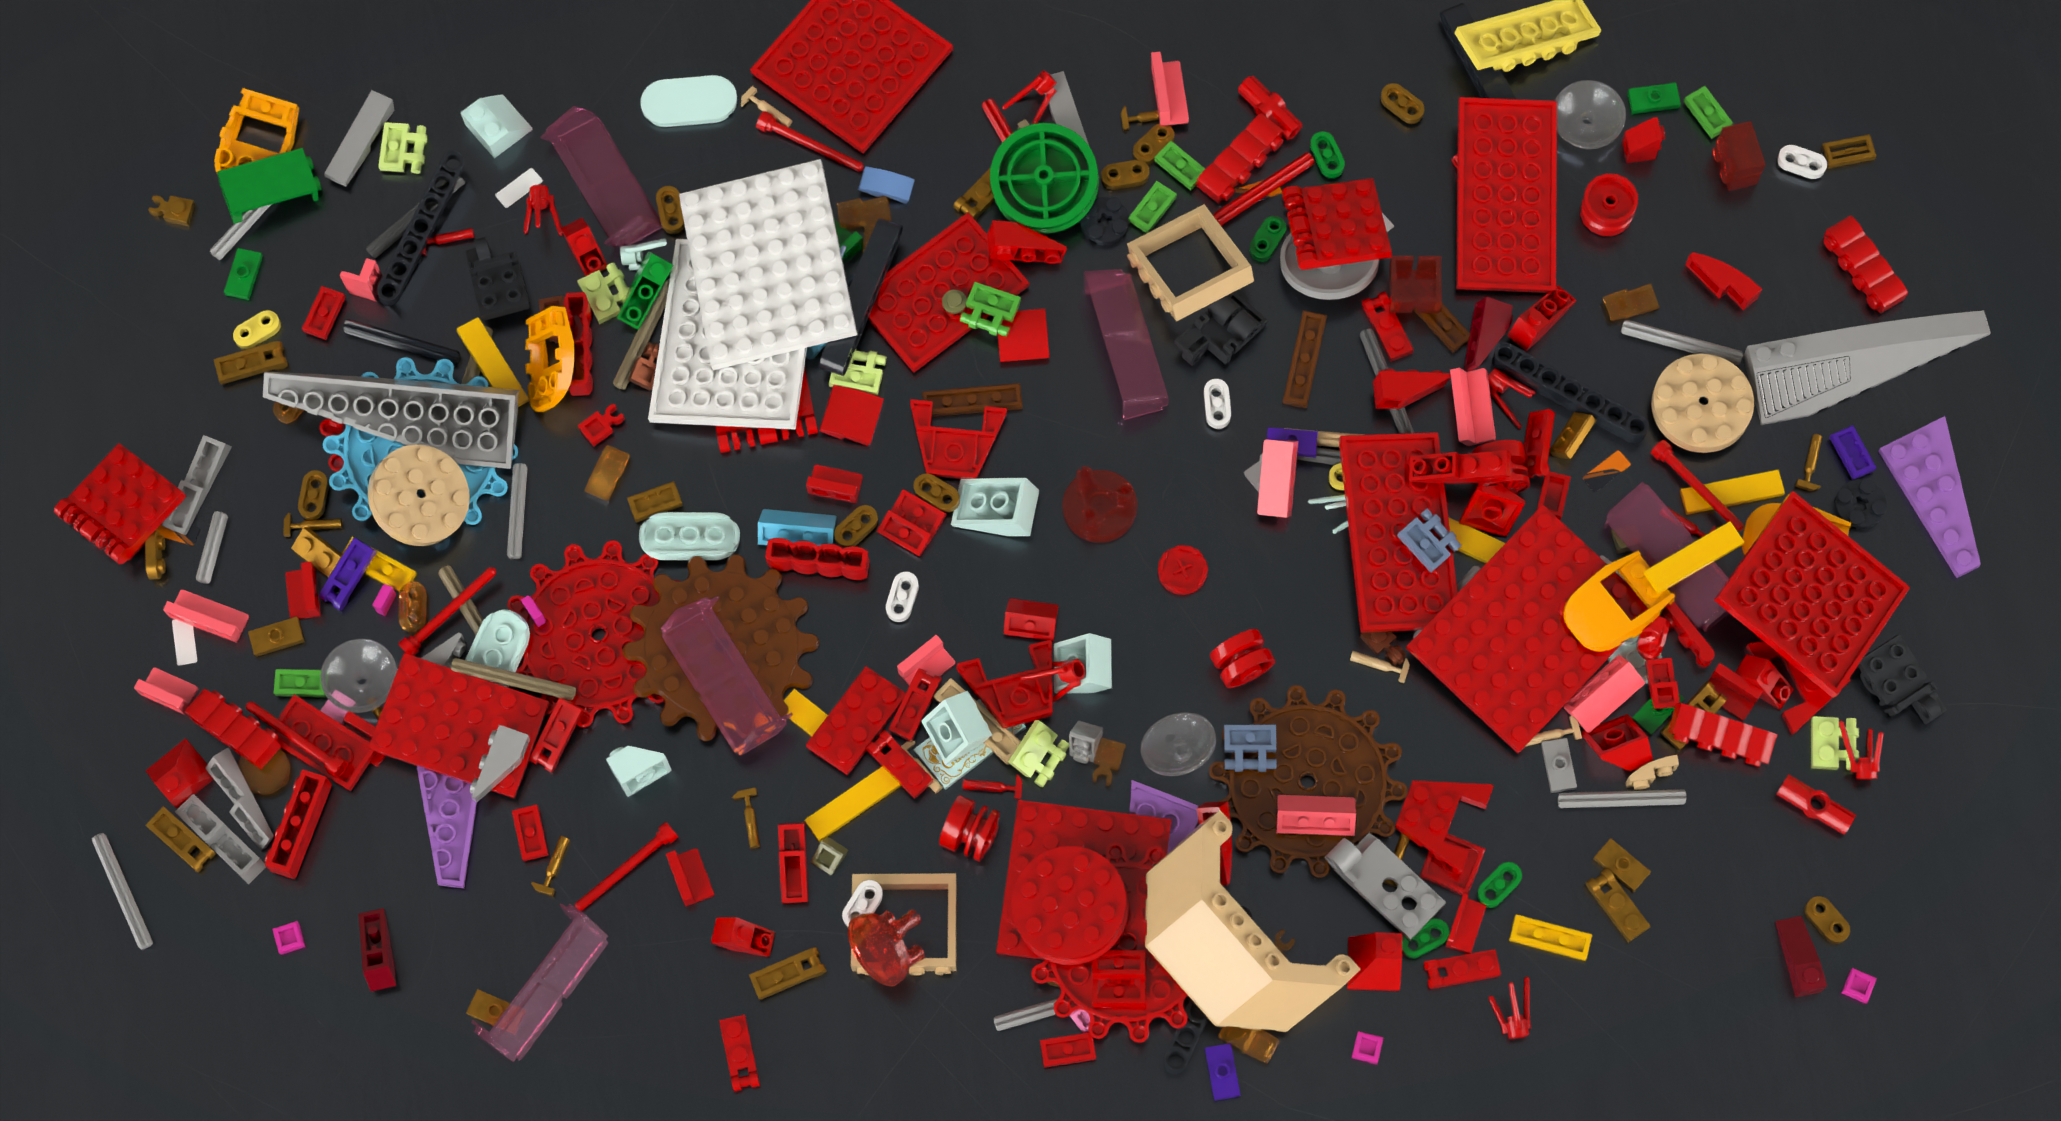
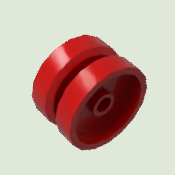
M1606 173L1595 177L1588 184L1580 205V216L1584 225L1591 232L1600 236H1614L1626 230L1634 217L1638 205V193L1635 186L1627 178L1618 174Z
M1258 629L1241 632L1221 643L1210 653V659L1215 668L1223 669L1220 677L1226 688H1235L1246 684L1264 674L1275 664L1276 660L1270 649L1262 648L1265 640Z

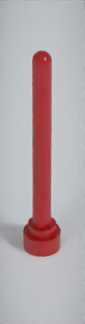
M763 111L757 121L756 128L763 132L774 131L858 172L864 169L863 163L778 123L777 119L773 118V114Z
M1665 439L1660 441L1652 449L1651 455L1658 461L1667 462L1725 521L1731 522L1737 531H1741L1744 528L1743 523L1673 455L1672 446Z
M489 567L419 632L414 636L404 637L398 645L406 654L415 656L421 647L420 643L496 575V569Z
M250 701L246 704V709L325 764L324 767L331 776L339 778L345 772L348 761L341 756H330L256 703Z
M664 822L658 827L659 831L655 833L656 837L575 903L576 910H584L663 843L664 845L668 842L671 844L679 838L668 823Z

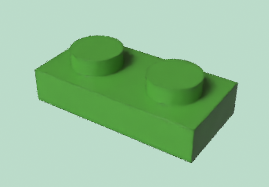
M1706 86L1685 97L1684 103L1711 139L1732 127L1733 122Z
M1172 141L1155 156V162L1190 191L1197 185V178L1205 170L1203 166Z
M1156 181L1129 216V222L1146 233L1151 232L1177 198V193Z
M276 669L273 694L283 697H293V695L298 697H326L328 672L326 670Z

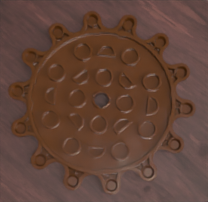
M734 554L728 558L726 566L722 571L714 572L707 567L706 561L702 557L694 556L689 559L687 564L689 571L687 579L682 582H676L666 574L657 575L653 580V587L659 594L658 603L652 607L638 604L630 610V618L643 627L644 635L638 641L625 644L623 656L631 661H640L646 667L645 675L634 683L633 690L637 696L643 698L651 694L663 697L665 706L660 713V721L663 725L673 726L682 717L689 716L697 722V736L703 741L712 740L716 734V729L722 723L732 724L739 737L749 739L755 733L754 718L758 713H769L773 718L780 721L787 719L789 707L784 701L785 691L791 687L804 690L812 685V675L800 667L798 660L803 653L813 652L818 648L819 638L812 633H803L796 627L797 619L807 612L808 603L802 597L783 600L778 596L777 588L782 581V575L778 570L769 569L761 577L751 578L745 571V559L739 554ZM717 640H724L728 642L729 647L726 651L719 652L715 649L714 644Z
M1294 685L1287 691L1286 705L1279 709L1272 708L1263 698L1253 699L1250 703V711L1254 717L1252 725H1276V752H1266V759H1276V769H1266V772H1258V769H1243V772H1235V769H1225V761H1216L1209 767L1211 778L1225 782L1229 788L1228 796L1218 802L1228 801L1230 817L1239 819L1243 825L1242 832L1235 841L1237 849L1241 852H1249L1258 845L1267 846L1271 851L1270 868L1275 873H1284L1287 871L1292 860L1302 858L1308 862L1313 876L1323 878L1329 872V863L1325 856L1343 838L1356 846L1368 833L1389 837L1395 831V824L1386 817L1383 807L1388 801L1404 799L1408 792L1403 782L1394 781L1387 774L1388 765L1400 759L1402 749L1397 743L1379 744L1374 740L1373 731L1380 722V717L1374 710H1367L1358 717L1347 715L1344 710L1346 697L1340 690L1330 691L1323 703L1315 705L1308 701L1303 687ZM1224 729L1222 730V738H1223V740H1224ZM1233 752L1231 759H1235V752ZM1243 752V759H1258V752ZM1307 775L1313 777L1315 780L1314 786L1304 788L1300 782L1302 777ZM1300 795L1355 798V836L1277 833V796Z

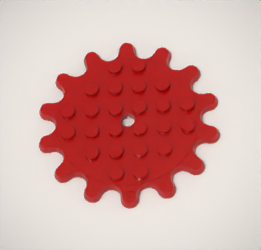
M615 540L608 541L604 545L603 552L598 558L589 559L584 555L579 545L572 544L567 546L564 551L566 561L561 570L552 571L544 564H536L530 570V576L536 583V591L531 598L543 614L546 623L540 627L536 625L521 601L524 598L523 596L515 595L508 600V609L520 614L526 620L530 631L529 643L523 654V664L515 673L575 687V697L573 700L568 701L584 709L577 723L579 727L590 726L595 713L603 708L611 710L616 721L619 723H628L633 717L632 702L639 697L634 693L633 686L638 679L645 675L646 667L640 661L626 659L623 656V647L628 642L640 640L644 635L643 627L630 618L631 608L638 604L652 607L659 601V594L653 587V574L658 566V559L644 554L637 562L627 563L622 559L621 544ZM599 628L606 631L601 641L592 638L594 630ZM542 694L540 699L550 703L546 714L552 713L559 697ZM651 694L647 696L654 703L664 702L663 697L660 695Z
M1118 842L1110 843L1106 848V859L1118 871L1129 900V915L1126 927L1117 943L1110 950H1127L1120 946V940L1123 936L1130 935L1135 939V944L1129 950L1146 951V1007H1093V961L1077 965H1063L1045 959L1032 969L1031 975L1035 982L1040 984L1055 982L1060 986L1061 995L1053 1007L1055 1014L1061 1018H1066L1076 1010L1086 1011L1090 1016L1088 1030L1095 1039L1104 1038L1111 1025L1120 1022L1128 1027L1133 1041L1142 1043L1149 1036V1023L1156 1017L1166 1019L1174 1028H1182L1188 1021L1187 1014L1183 1009V1001L1188 997L1187 993L1145 947V936L1147 935L1146 899L1148 896L1146 873L1166 856L1165 851L1160 846L1150 847L1145 857L1139 862L1130 861L1126 856L1124 846Z

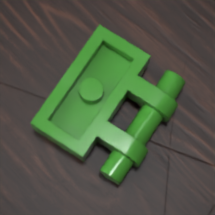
M974 282L966 302V307L974 310L972 315L963 312L960 322L968 324V327L973 329L978 327L987 330L989 334L994 336L999 334L1007 337L1010 328L1001 325L1004 319L1013 322L1021 303V297ZM982 312L995 316L993 321L982 319Z

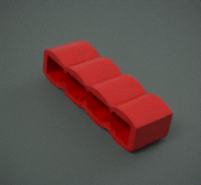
M1260 113L1233 140L1230 146L1223 150L1215 161L1197 178L1196 186L1218 204L1223 200H1229L1235 192L1234 187L1239 183L1244 184L1251 176L1250 171L1256 166L1259 168L1264 164L1267 159L1266 154L1271 150L1276 151L1284 141L1282 139L1283 130L1263 113Z
M1850 215L1826 230L1823 236L1826 248L1838 256L1840 267L1852 275L1854 286L1867 295V303L1873 310L1876 309L1881 314L1905 300L1908 295L1905 285L1894 274L1888 262L1879 254L1874 243L1865 235L1862 227L1853 216Z
M585 292L567 293L563 306L566 308L574 341V367L568 389L572 396L590 395L593 388V379L590 373L593 363L590 351L592 332L589 326L592 319V310Z
M783 538L769 539L765 555L767 565L771 569L778 571L793 569L801 574H814L818 572L827 577L843 575L852 580L866 579L870 563L868 551L860 547H846L842 549L834 544L817 546L809 541L792 543Z
M204 688L184 712L201 728L262 770L281 748V745L277 742L279 737L269 728L261 729V724L251 715L247 718L241 715L243 711L234 703L226 704L224 702L226 699L216 690L210 692Z
M1676 703L1668 733L1673 734V739L1688 744L1689 740L1698 742V748L1712 751L1714 747L1722 750V756L1736 759L1738 755L1746 758L1745 763L1760 767L1761 763L1769 764L1777 738L1775 733L1683 703Z

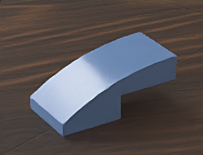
M865 167L858 190L878 198L886 196L906 204L909 201L915 179L882 169Z

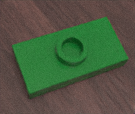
M1676 83L1628 89L1627 92L1632 114L1676 109L1681 106Z
M237 249L224 290L226 296L250 299L263 257L260 252Z
M1679 694V701L1682 703L1685 698ZM1650 698L1632 719L1651 737L1674 712L1675 707L1654 709Z

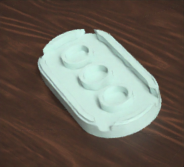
M715 75L659 80L650 84L641 96V108L644 116L652 124L660 127L721 122L727 119L737 106V93L733 84L726 78Z
M661 512L650 516V519L646 522L644 521L639 530V541L647 555L659 560H689L694 556H700L704 560H721L732 555L738 548L740 530L736 522H733L729 516L723 513Z
M504 609L491 613L483 620L465 660L516 672L530 638L529 626L526 620L520 614L511 610ZM493 682L505 687H509V685Z

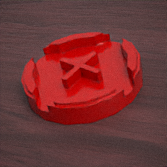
M1175 546V548L1164 552L1159 560V580L1166 590L1174 594L1188 595L1195 593L1203 586L1207 579V562L1202 553L1192 546Z

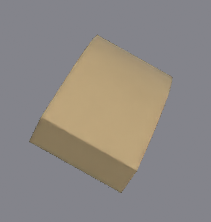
M1677 755L1660 758L1642 766L1628 777L1626 788L1634 787V790L1646 789L1655 780V774L1659 777L1673 774V771L1679 765Z

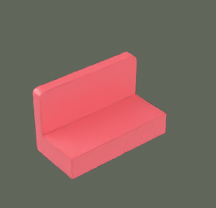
M366 258L359 276L341 271L340 277L348 293L377 301V288L383 275L376 261Z
M935 635L901 662L897 669L899 675L910 686L918 668L925 670L926 674L932 677L935 675L941 677L954 667L956 662L944 649L942 640ZM922 683L919 688L925 690L929 686Z
M157 668L152 669L146 682L139 679L134 687L140 695L184 715V711L191 704L198 691L196 685Z

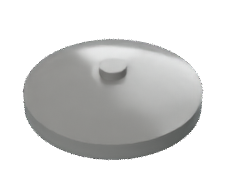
M1291 233L1284 240L1280 252L1281 271L1286 281L1302 294L1317 299H1341L1362 291L1372 282L1379 266V259L1307 270L1300 269L1295 252L1297 246L1293 243Z

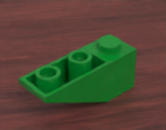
M648 251L616 318L639 330L673 264Z

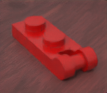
M1383 291L1373 299L1366 298L1362 300L1364 311L1389 361L1393 362L1412 354L1413 348L1390 304L1387 293ZM1381 306L1383 312L1377 314L1374 308Z
M1550 409L1529 412L1524 443L1526 462L1522 465L1528 469L1527 476L1529 478H1533L1535 475L1541 477L1549 474L1547 462L1555 412Z
M1675 602L1671 605L1668 603L1662 611V617L1671 622L1669 628H1674L1678 633L1681 644L1685 648H1690L1695 654L1697 666L1707 668L1715 656L1714 650Z
M918 668L888 729L890 733L910 742L913 741L922 723L921 721L924 719L934 698L933 696L942 683V678L936 675L932 677L926 674L925 670ZM922 683L929 686L927 691L919 688Z
M559 698L529 761L536 765L539 763L545 766V770L552 773L556 769L559 759L584 709L564 698ZM545 748L552 751L550 757L543 754Z
M883 730L878 735L879 738L874 743L870 742L865 748L915 799L933 783V778L886 730ZM887 745L891 750L884 755L880 750Z
M1495 949L1424 962L1425 971H1428L1430 978L1427 980L1429 989L1489 979L1501 975ZM1445 968L1447 977H1440L1438 969Z
M745 1014L719 1020L733 1091H740L742 1087L750 1085L752 1088L760 1086ZM748 1069L749 1075L739 1077L738 1071Z

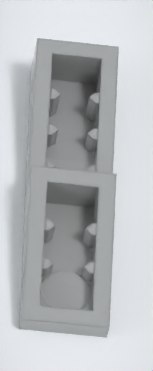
M1064 71L1051 74L1057 82L1053 87L1057 92L1048 103L1053 123L1071 129L1088 144Z
M371 90L324 175L326 178L347 186L371 152L370 145L383 128L384 122L386 123L394 112L393 99Z
M203 435L187 476L178 485V488L187 497L163 521V527L187 535L232 446Z
M228 747L214 755L205 769L234 803L230 814L262 851L268 846L274 835Z
M194 794L175 811L248 884L266 868L265 863Z

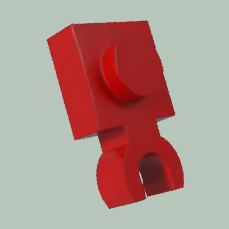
M615 404L609 405L604 415L601 416L596 411L578 425L579 430L593 447L613 433L611 425H618L624 421L625 418L622 413L617 417L611 416L617 410Z

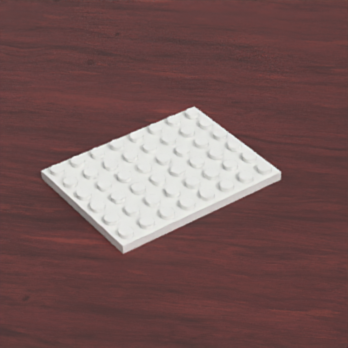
M821 159L679 194L710 364L713 370L857 335Z
M676 239L648 416L649 421L652 423L796 429L807 348L713 370L710 364L688 240Z

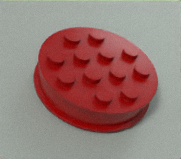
M1064 846L1048 850L1035 857L1026 865L1018 876L1013 888L1011 912L1018 932L1033 952L1053 963L1077 965L1101 957L1117 943L1128 920L1129 900L1118 871L1105 857L1087 848Z

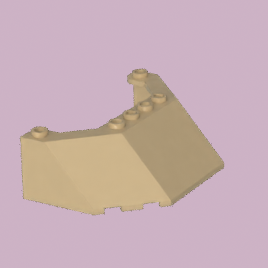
M1219 810L1198 825L1146 873L1148 896L1146 899L1147 935L1145 936V947L1215 1026L1287 1032L1342 988L1360 968L1347 955H1338L1327 965L1321 966L1290 963L1220 884V846L1231 836L1232 824L1223 812Z

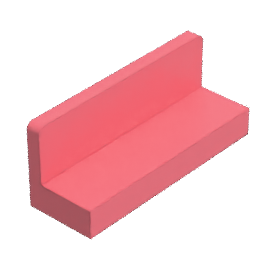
M1152 52L1151 69L1160 126L1188 123L1189 116L1180 62L1162 63L1161 52Z
M1461 368L1451 369L1459 442L1466 446L1494 441L1496 436L1487 370L1482 368L1466 372Z
M1264 440L1257 510L1259 515L1286 518L1292 516L1298 441Z
M180 590L174 603L167 601L163 609L170 618L238 643L249 619V615L185 590Z
M1618 655L1583 685L1563 708L1579 722L1586 732L1590 733L1645 684V681L1629 661Z
M1300 795L1277 796V833L1355 836V798Z

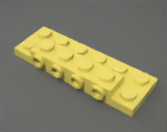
M1553 0L1457 27L1455 35L1477 70L1493 66L1494 70L1503 69L1504 72H1507L1520 63L1528 66L1541 57L1544 60H1549L1559 52H1563L1565 55L1570 54L1576 49L1579 41L1599 36L1601 29L1582 0Z

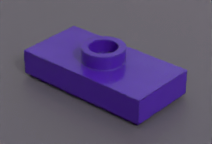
M1853 425L1830 435L1829 438L1852 480L1876 470V465Z
M1268 427L1267 439L1298 441L1297 456L1316 458L1318 431Z
M1231 1043L1206 1047L1205 1054L1214 1101L1240 1097Z

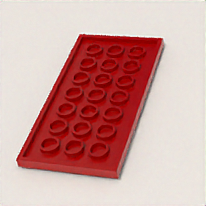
M1459 97L1456 289L1541 293L1556 291L1557 101Z
M1438 433L1340 436L1339 447L1360 631L1363 633L1423 630L1458 593L1453 551L1447 545L1445 548L1451 553L1450 557L1431 573L1397 535L1416 517L1425 524L1426 521L1420 514L1427 508L1433 515L1437 514L1441 518L1440 522L1450 532L1444 483L1409 481L1410 456L1439 454ZM1433 529L1429 530L1439 541L1442 539Z

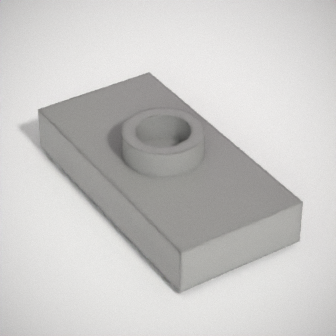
M1567 738L1542 742L1541 748L1550 792L1575 790L1577 784Z

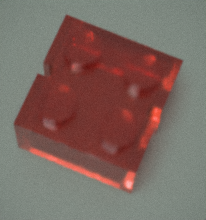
M1748 121L1722 128L1717 138L1716 146L1713 148L1714 158L1716 162H1720L1722 168L1720 170L1722 182L1727 184L1729 191L1757 185L1766 164L1752 122Z
M1391 256L1389 265L1390 313H1412L1413 308H1417V313H1439L1442 303L1441 256H1418L1416 270H1412L1414 256Z

